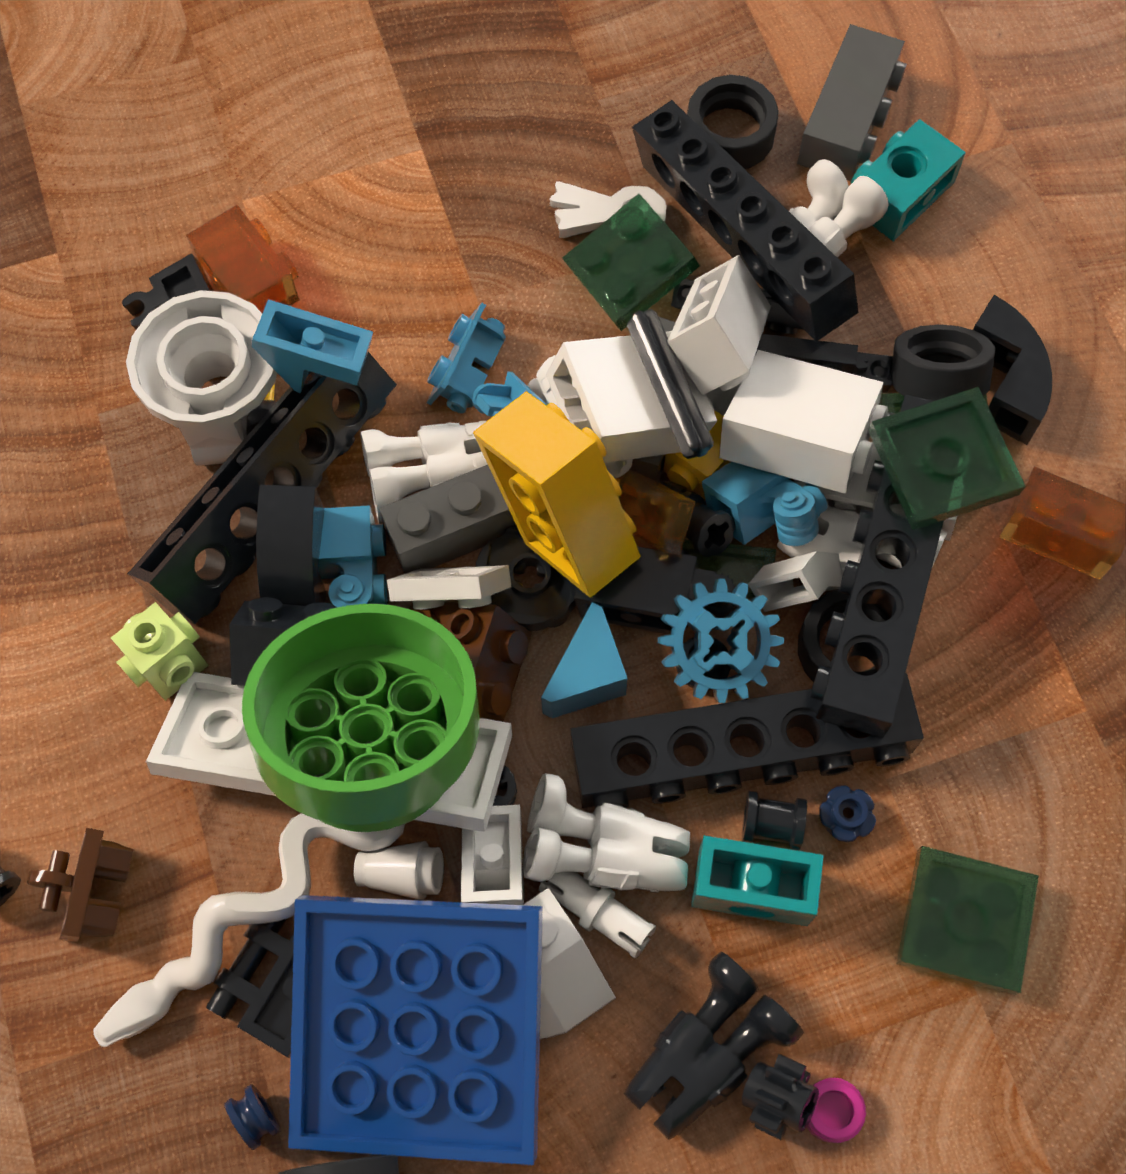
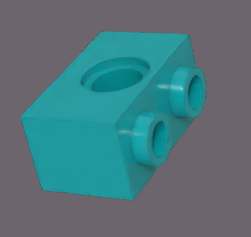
M921 119L914 123L905 133L902 131L896 132L885 145L882 154L874 162L870 160L864 162L851 180L852 184L859 176H867L881 186L888 198L889 206L886 213L872 226L894 242L955 183L966 152Z
M704 836L698 852L691 907L808 926L818 914L824 855Z

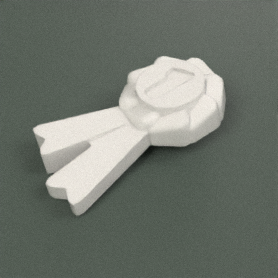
M556 182V193L550 198V205L554 208H560L555 211L559 238H566L608 226L624 242H648L658 232L663 230L665 226V200L650 187L626 186L610 197L563 182Z

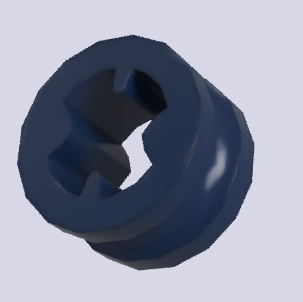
M251 1084L244 1089L245 1096L241 1100L236 1101L231 1098L224 1104L232 1124L249 1148L255 1150L261 1146L260 1140L263 1135L269 1133L275 1136L281 1132V1128L265 1098Z

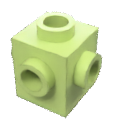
M156 602L145 611L132 616L123 628L111 637L125 654L116 663L138 688L148 681L165 701L175 694L194 672L200 673L209 666L192 644L200 638L194 628L179 612L169 618Z

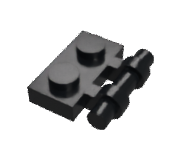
M287 919L270 923L250 924L243 935L248 938L229 970L224 967L214 981L218 988L205 1008L226 1019L237 1000H243L250 1006L237 1027L291 1059L294 933L290 940L278 934ZM267 951H270L279 956L261 988H258L249 981Z

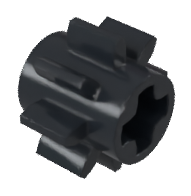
M782 1054L778 1055L774 1067L763 1062H758L747 1079L742 1095V1104L753 1110L749 1121L755 1124L754 1128L779 1140L783 1139L787 1127L799 1133L805 1130L812 1118L819 1096V1089L807 1083L811 1073L806 1071V1065Z

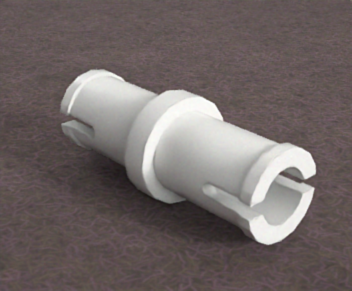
M556 872L548 879V882H541L539 891L543 892L549 888L559 904L580 918V926L587 931L595 928L629 952L633 958H637L650 941L648 936H652L656 930V926L653 923L647 922L615 900V892L613 890L589 885V881L577 872Z

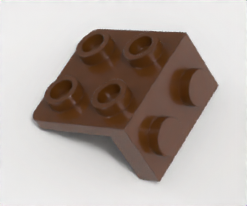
M444 602L443 606L435 608L414 609L412 603L409 607L410 610L426 615L443 625L459 640L472 662L476 678L479 718L503 722L506 712L511 705L512 693L522 662L527 655L528 643L532 633L498 605L488 604L474 608H459L458 603Z

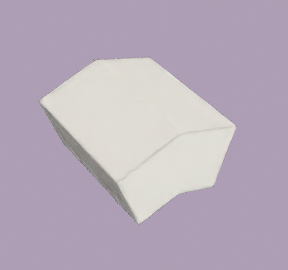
M816 551L764 565L748 585L755 597L764 595L767 598V602L763 607L764 612L819 599L823 592L839 589L842 575L839 554ZM799 577L803 585L794 587L793 579Z

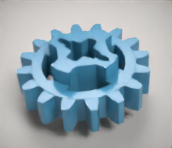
M725 579L715 580L713 593H708L701 582L693 585L695 599L690 601L682 595H677L674 598L677 607L681 610L678 616L667 614L662 616L661 620L671 626L672 631L671 635L658 637V643L664 646H671L672 654L665 657L661 662L664 667L678 666L681 671L674 680L677 686L681 687L691 680L695 682L693 696L702 699L709 688L713 689V695L718 703L726 702L728 689H733L741 699L748 698L746 683L752 681L764 687L768 683L761 672L764 665L779 667L780 661L769 654L771 646L784 644L783 637L770 635L769 627L775 625L780 620L779 615L762 614L760 610L767 602V598L764 595H759L750 601L746 599L748 593V584L738 583L732 593L728 592ZM715 602H725L735 605L737 608L731 611L725 618H715L703 606ZM686 625L694 631V649L687 655L688 658L683 646V635ZM753 626L757 636L754 656L747 650V632ZM733 627L730 630L731 634L727 638V642L731 646L729 652L715 650L708 654L710 652L709 648L714 642L713 638L709 635L711 629L725 631ZM715 664H727L738 673L723 679H714L703 675Z

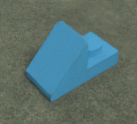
M268 299L253 336L251 347L293 390L301 393L309 371L357 385L371 345L373 331Z

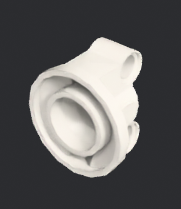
M200 290L171 298L150 312L132 335L126 359L131 387L136 396L153 416L181 430L190 447L196 466L223 464L247 437L246 424L249 412L262 403L276 382L277 372L251 347L252 339L262 313L254 304L227 292ZM227 377L217 385L202 388L212 378Z

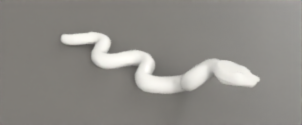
M302 813L292 818L281 833L279 841V856L283 879L281 886L273 891L263 893L232 892L213 895L203 902L193 918L191 956L169 961L159 970L153 980L144 981L132 986L94 1028V1036L101 1047H107L119 1040L127 1039L143 1032L167 1014L173 1000L180 991L184 989L197 990L213 982L222 964L223 934L229 926L270 923L292 917L295 910V899L310 893L311 871L308 846L312 840L323 837L365 852L379 851L389 847L402 835L405 824L382 831L354 832L335 828Z

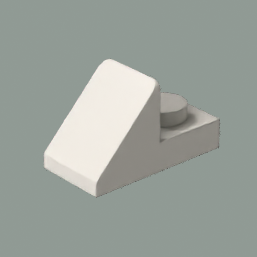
M520 805L492 806L485 832L462 828L461 902L523 905L525 891L522 867Z

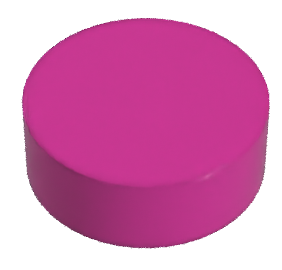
M826 1078L813 1084L812 1086L819 1089V1096L807 1129L816 1138L828 1143L845 1142L855 1137L862 1129L866 1117L865 1102L858 1089L850 1082L840 1078Z

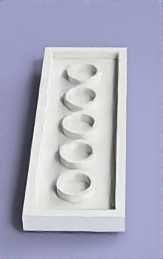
M194 672L181 685L148 755L146 763L152 775L276 796L263 781L257 769L243 724L242 697L245 686L231 685V678ZM479 718L480 726L477 745L466 769L431 808L414 820L485 832L512 739L511 723ZM327 773L319 774V775H316V776H314V777H319V776L325 775V774H327Z

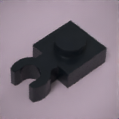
M191 253L149 277L153 286L152 290L147 293L140 291L131 293L123 299L122 304L132 316L143 311L140 316L130 321L131 325L137 330L150 312L171 298L200 290L213 291L200 262Z

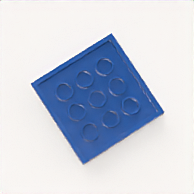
M301 895L296 898L294 910L288 1148L534 1165L537 1158L543 906Z

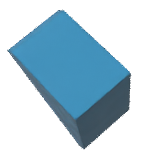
M592 602L541 697L542 714L555 718L626 695L628 678L602 606Z

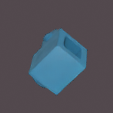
M735 462L728 463L702 481L707 507L714 511L724 510L734 518L736 527L733 538L744 545L775 523L778 538L782 544L788 546L805 545L817 536L819 531L817 518L828 507L824 494L813 484L807 483L801 487L788 477Z
M370 505L324 508L318 572L321 579H334L329 587L328 594L332 605L336 607L356 604H388L385 574H378L377 557L386 556L384 524L376 525Z

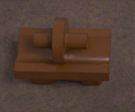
M86 828L74 876L66 874L70 853L57 850L52 851L48 871H29L27 883L43 888L39 905L40 910L57 912L61 892H70L59 939L61 941L77 943L80 935L107 937L113 936L115 933L121 903L89 898L93 877L119 882L126 881L133 849L116 842L102 840L104 834L102 830Z

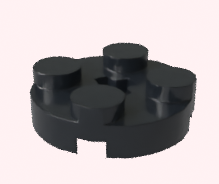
M517 525L505 529V534L497 537L492 544L490 540L479 553L475 567L509 565L512 586L491 595L492 603L490 604L498 605L528 631H539L548 627L555 628L564 624L568 619L569 613L577 606L574 600L577 587L525 544ZM527 566L536 567L537 575L545 577L542 583L535 584L533 588H525L522 582L514 580L516 574L525 573Z

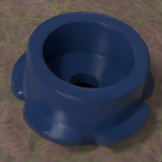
M849 786L835 787L828 792L827 801L823 802L819 808V818L822 825L835 839L842 842H853L859 836L866 837L872 832L876 824V816L872 813L874 802L861 789L854 791ZM846 808L851 809L853 817L846 818L843 815V810Z

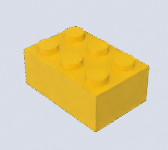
M526 391L473 431L525 544L588 597L594 596L641 557L632 535L636 532L635 524L622 509L618 499L622 495V490L616 479L608 472L603 460L607 455L606 448L591 429L584 427L580 430L569 422L566 415L554 403L545 405Z

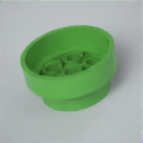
M347 605L320 612L293 625L272 641L259 656L248 675L242 697L243 724L257 769L269 789L294 810L320 820L327 825L347 831L375 832L392 829L424 814L464 772L473 756L479 736L480 719L476 678L472 662L459 640L437 621L419 612L394 605ZM327 773V774L322 775V776H319V777H314V776L319 775V774Z

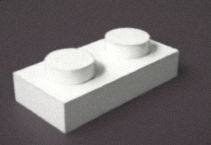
M509 565L417 569L387 580L390 602L413 601L414 609H429L443 606L446 600H458L459 608L485 606L492 603L491 595L512 587Z

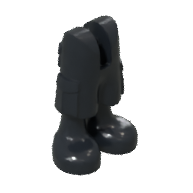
M721 951L710 961L708 966V974L712 986L703 1006L696 1015L681 1010L673 1018L664 1031L659 1034L654 1044L655 1050L633 1077L624 1093L640 1110L652 1096L655 1097L666 1089L663 1084L671 1076L681 1083L684 1087L682 1093L677 1098L674 1095L664 1108L665 1111L653 1123L668 1140L684 1131L711 1105L716 1107L727 1100V1097L748 1077L745 1072L746 1067L742 1062L754 1051L771 1043L783 1047L794 1045L804 1033L800 1025L783 1007L769 996L762 995L738 1028L722 1044L716 1043L713 1035L734 1012L744 1006L759 990L754 980L746 971Z

